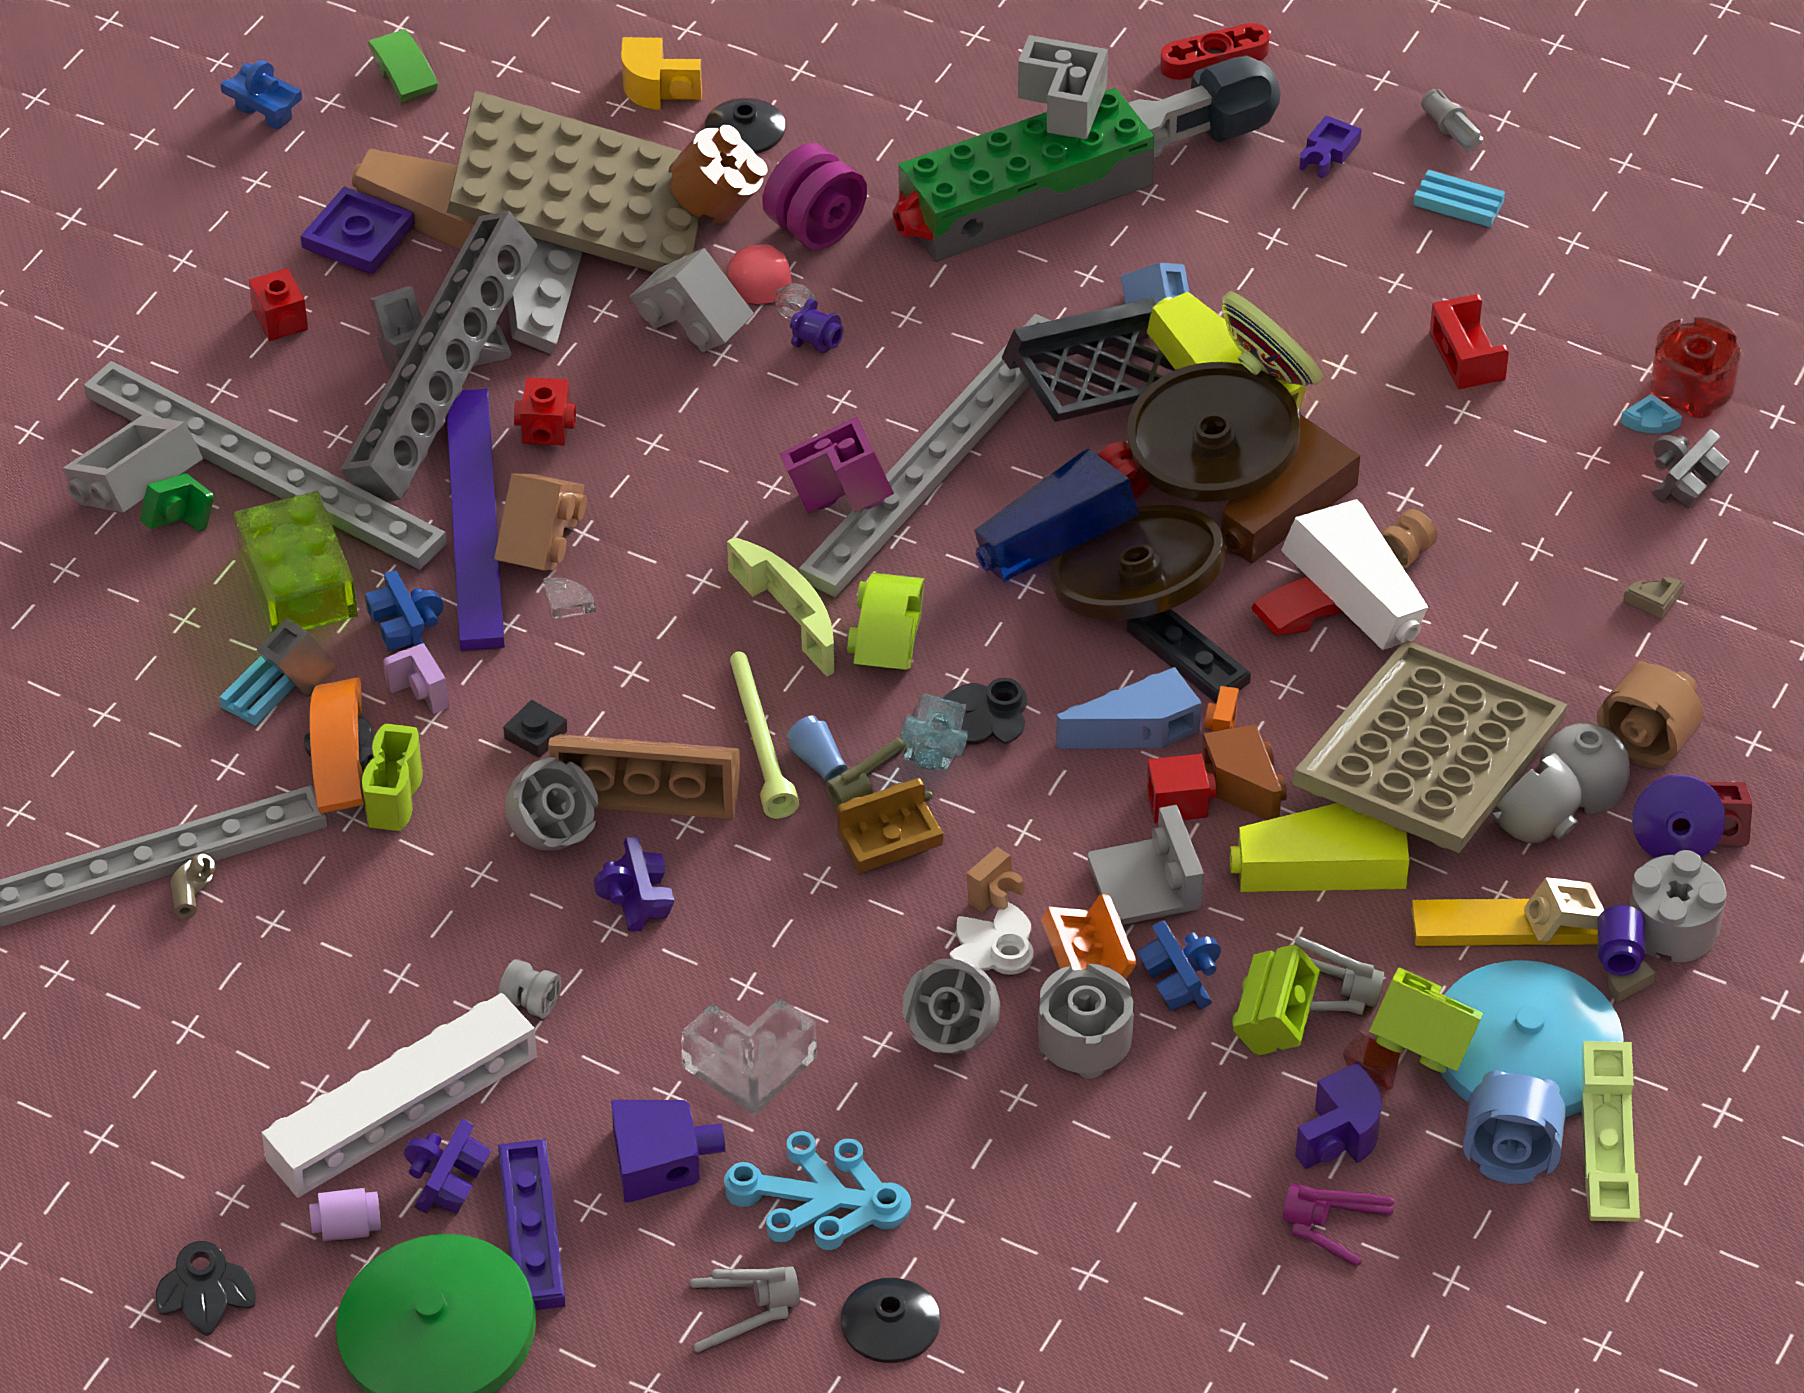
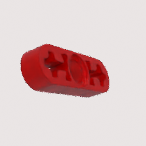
M1246 23L1167 43L1161 49L1160 70L1168 78L1182 80L1193 77L1197 70L1236 57L1249 56L1259 61L1268 55L1270 33L1263 25ZM1217 48L1223 50L1224 53L1210 54L1206 50Z

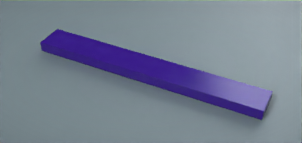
M488 388L462 390L447 413L460 651L505 648L499 560L494 559L498 534Z

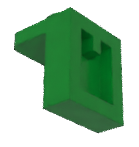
M187 473L147 484L139 521L150 530L180 520H184L197 531L204 530L208 525L214 495Z

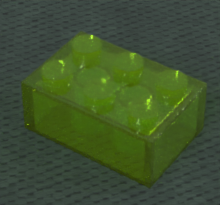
M318 491L234 512L239 550L271 634L286 618L302 629L307 630L358 616L354 580Z

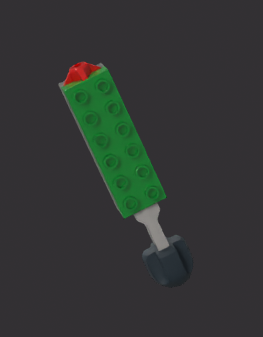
M1249 56L1236 57L1195 71L1190 90L1159 101L1138 99L1128 103L1116 87L1105 91L1087 139L1047 132V112L899 163V198L892 212L896 229L903 237H918L933 259L938 262L1153 184L1154 158L1160 155L1165 145L1204 131L1212 139L1221 142L1252 132L1268 124L1280 104L1281 91L1275 73L1268 65Z

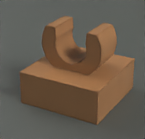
M999 847L993 849L966 873L968 904L982 913L992 904L996 908L1005 910L1008 907V896L1006 893L1008 890L1020 896L1024 893L1022 877L1012 872L1011 855Z

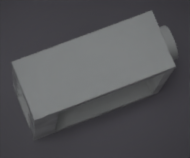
M140 416L62 469L69 481L67 482V489L72 498L80 505L125 512L144 499L147 484L180 475L201 461L203 457L186 422Z

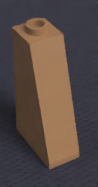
M369 148L362 163H357L352 175L353 187L357 188L358 192L413 211L415 225L412 229L461 250L476 223L474 220L446 213L457 167L455 164Z

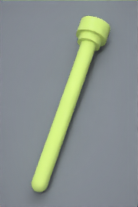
M738 651L731 655L730 663L765 780L760 792L763 810L771 818L788 817L799 807L795 786L782 777L748 658L745 653Z

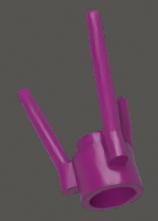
M1292 1184L1284 1203L1283 1221L1294 1224L1292 1235L1309 1239L1334 1255L1358 1266L1361 1264L1359 1256L1312 1228L1315 1225L1324 1226L1330 1207L1372 1214L1392 1215L1394 1212L1392 1206L1395 1200L1387 1196L1320 1190Z

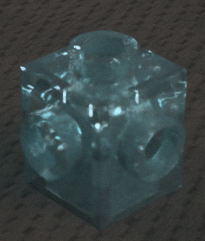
M923 693L913 710L912 716L907 714L902 724L900 739L906 742L903 759L914 761L918 767L923 769L946 770L954 756H962L966 745L968 731L961 729L966 705Z

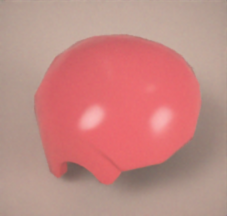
M749 245L736 252L729 260L727 266L728 280L746 303L765 304L775 302L786 296L792 286L787 258L781 251L771 245Z

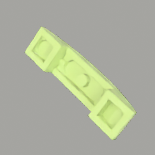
M734 537L728 540V571L752 597L768 590L801 625L802 651L826 677L833 674L834 641L831 620L815 589L794 567L774 553Z
M1583 1041L1582 1045L1583 1158L1590 1221L1639 1222L1640 1219L1638 1173H1635L1631 1097L1634 1086L1632 1042Z

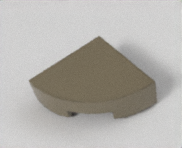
M1662 577V581L1646 583L1637 581L1625 590L1623 601L1663 619L1683 593L1684 581L1670 577Z
M1644 960L1640 968L1633 974L1618 976L1608 972L1609 991L1618 1003L1653 984L1656 972Z

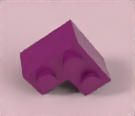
M858 416L780 453L786 470L807 513L815 509L830 507L838 498L847 495L854 512L862 509H871L880 505L885 498L894 494Z

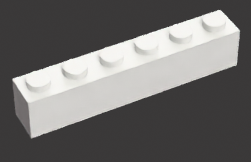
M503 993L488 1001L480 1002L466 1014L449 1024L437 1027L430 1035L418 1042L397 1050L387 1060L368 1071L359 1072L349 1082L328 1094L316 1097L309 1105L292 1115L275 1121L268 1129L262 1131L266 1161L294 1195L299 1198L537 1058L535 1028Z

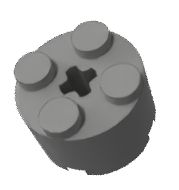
M1682 850L1675 855H1666L1652 859L1638 868L1634 874L1629 906L1643 914L1645 919V953L1655 958L1656 953L1671 956L1672 962H1688L1698 959L1712 950L1719 935L1727 896L1725 884L1720 875L1711 866L1704 863L1701 857L1693 851Z
M1087 964V969L1072 970V966L1057 970L1049 976L1040 990L1038 1013V1047L1040 1051L1057 1066L1076 1072L1086 1079L1097 1078L1105 1070L1112 1068L1122 1061L1132 1045L1134 1001L1131 995V988L1125 978L1116 971L1098 964Z

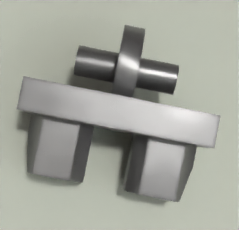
M1710 429L1690 451L1687 448L1689 441L1682 435L1678 437L1663 435L1653 447L1657 458L1655 465L1660 470L1665 468L1671 470L1666 475V479L1652 494L1661 502L1669 494H1672L1689 508L1707 488V485L1691 471L1694 469L1712 484L1730 463L1713 447L1720 439V436Z

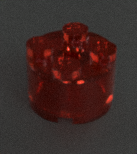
M1695 317L1694 323L1681 324V319L1664 326L1656 340L1651 373V393L1667 405L1689 412L1691 416L1696 418L1709 417L1713 410L1724 406L1730 401L1735 392L1741 358V347L1739 348L1736 343L1737 336L1733 330L1721 322L1705 317Z

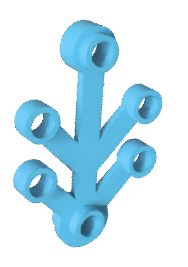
M805 1131L794 1132L788 1137L786 1142L787 1157L791 1162L799 1164L813 1182L762 1175L758 1168L748 1162H740L733 1165L724 1177L725 1196L730 1203L739 1207L752 1206L763 1195L807 1202L792 1211L779 1208L768 1214L766 1218L767 1235L775 1242H787L794 1237L798 1230L817 1221L814 1226L816 1244L822 1249L833 1250L841 1246L844 1239L871 1224L880 1229H894L904 1222L911 1211L909 1193L898 1184L882 1183L863 1160V1147L860 1142L854 1139H843L835 1145L834 1163L841 1171L849 1172L862 1190L845 1188L816 1153L815 1138ZM804 1145L808 1147L806 1150L802 1151L794 1149L796 1146ZM844 1153H853L856 1156L852 1158H845L841 1155ZM747 1179L748 1181L741 1182L738 1180ZM882 1202H892L891 1204H882ZM840 1207L855 1209V1211L840 1220L833 1216H826ZM777 1223L788 1224L785 1228H776L774 1225ZM826 1230H833L836 1232V1234L832 1236L823 1235L822 1232Z

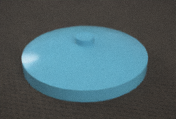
M1524 960L1490 964L1463 976L1444 994L1483 1013L1458 1071L1448 1068L1446 1073H1441L1447 1084L1468 1103L1473 1090L1483 1082L1484 1075L1490 1071L1500 1070L1507 1074H1523L1538 1079L1553 1080L1560 1088V1096L1564 1101L1566 1109L1565 1118L1582 1111L1583 1041L1623 1042L1620 1020L1613 1006L1603 993L1581 976L1552 964Z

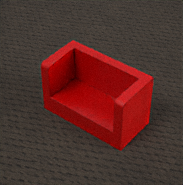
M1479 294L1432 303L1429 334L1458 390L1506 380L1509 351L1505 345L1492 347L1480 324L1482 300Z

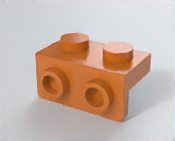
M1100 894L1089 911L1048 907L1041 921L1060 969L1072 966V970L1087 969V964H1098L1116 971L1125 980L1136 965L1135 955L1129 945L1120 917L1115 910L1110 895Z

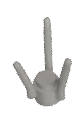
M1299 936L1295 939V943L1298 946L1346 967L1345 969L1310 958L1319 968V972L1343 979L1340 995L1348 996L1349 998L1348 1001H1312L1309 1012L1348 1011L1362 1015L1365 1006L1376 1008L1382 988L1384 971L1376 970L1374 965L1358 962Z
M794 1267L714 1269L711 1271V1277L691 1279L689 1284L692 1288L754 1286L757 1305H766L768 1308L767 1311L695 1343L693 1349L695 1352H701L770 1321L787 1319V1307L798 1306L800 1299L798 1280Z

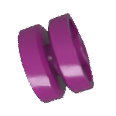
M816 143L804 144L789 152L776 165L769 176L762 195L763 210L770 220L781 228L790 231L791 235L804 246L814 250L828 248L841 240L857 222L863 212L867 199V183L859 172L848 164L840 162L838 157L824 146Z

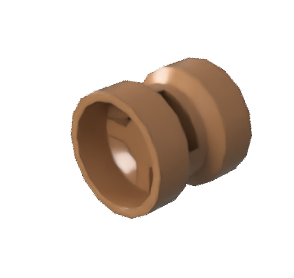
M1415 509L1406 510L1396 520L1395 526H1389L1381 533L1403 569L1408 568L1418 558L1419 552L1427 551L1437 541L1438 535L1431 519Z

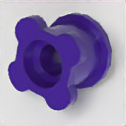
M810 298L806 301L804 307L798 313H795L791 319L790 328L793 334L791 344L801 347L805 341L814 345L818 352L826 353L838 346L843 337L844 328L841 325L839 315L835 313L827 315L816 310L818 302Z

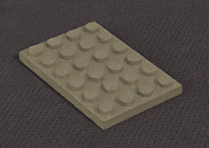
M479 91L474 92L446 213L477 221L479 216L510 211L533 238L651 272H655L658 268L693 253L699 221L698 217L692 215L678 202L669 184L673 180L672 171L668 173L669 167L682 152L681 150Z
M1406 640L1397 648L1295 768L1292 784L1309 791L1315 796L1324 797L1344 805L1356 813L1365 814L1390 824L1397 830L1409 832L1431 841L1441 848L1460 853L1564 720L1568 704Z

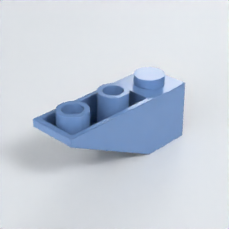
M1173 667L1159 674L1149 675L1145 679L1122 689L1112 690L1104 696L1080 706L1070 707L1065 712L1057 714L1056 745L1059 749L1163 748L1200 732L1202 702L1176 668Z

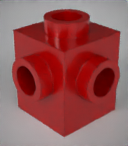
M526 377L522 401L516 400L514 404V426H521L522 444L565 446L567 429H574L576 424V403H570L569 379Z

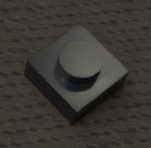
M531 700L503 726L504 739L540 758L549 749L550 738L559 734L564 735L567 732V719Z

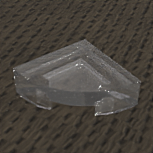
M559 577L543 578L544 590L553 620L596 612L593 595L580 583Z

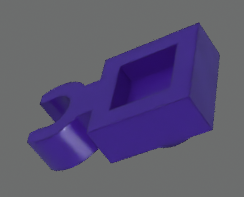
M1325 115L1307 138L1306 148L1300 154L1299 169L1304 171L1309 164H1319L1318 177L1324 178L1330 172L1331 160L1342 164L1359 144L1362 129Z

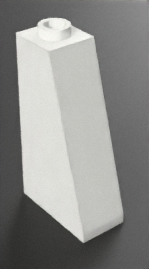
M1356 499L1295 517L1281 551L1382 650L1406 642V640L1412 642L1421 631L1420 624L1428 606L1363 505Z

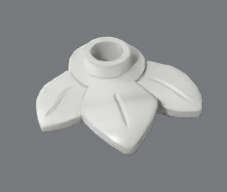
M1009 902L1005 910H998L994 923L959 916L957 918V938L961 945L950 952L951 959L966 961L983 971L994 969L999 973L1007 975L1021 973L1027 970L1033 962L1034 951L1031 943L1028 941L1031 923L1018 907Z

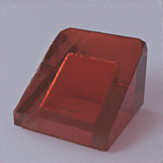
M1358 1032L1343 1051L1347 1067L1359 1062L1375 1084L1390 1091L1394 1085L1400 1053L1389 1050L1379 1045L1376 1040Z

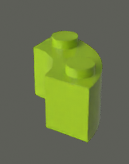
M872 573L868 582L860 581L857 597V607L861 608L858 627H850L847 647L848 653L855 654L854 664L905 670L911 668L916 633L921 620L925 578Z

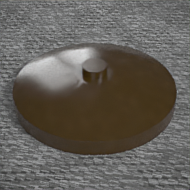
M1207 362L1189 365L1159 378L1138 397L1131 409L1127 422L1129 453L1139 473L1150 484L1167 494L1201 502L1237 499L1257 492L1271 484L1292 463L1299 448L1301 435L1299 411L1296 402L1287 388L1264 371L1254 375L1243 364L1231 362Z
M1147 505L1114 512L1076 531L1056 551L1051 562L1050 575L1057 598L1069 610L1094 619H1134L1172 609L1200 594L1221 572L1225 562L1226 551L1221 530L1217 523L1208 515L1189 507L1177 505Z

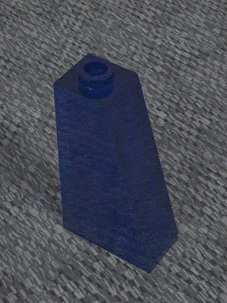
M1089 448L1080 452L974 530L979 547L975 548L979 564L986 572L991 571L1003 582H1006L1138 516L1139 513L1129 478Z

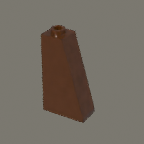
M1300 413V443L1296 456L1290 466L1280 477L1261 490L1230 500L1222 511L1221 533L1224 545L1228 550L1239 554L1251 564L1287 538L1295 517L1328 508L1358 486L1360 455Z

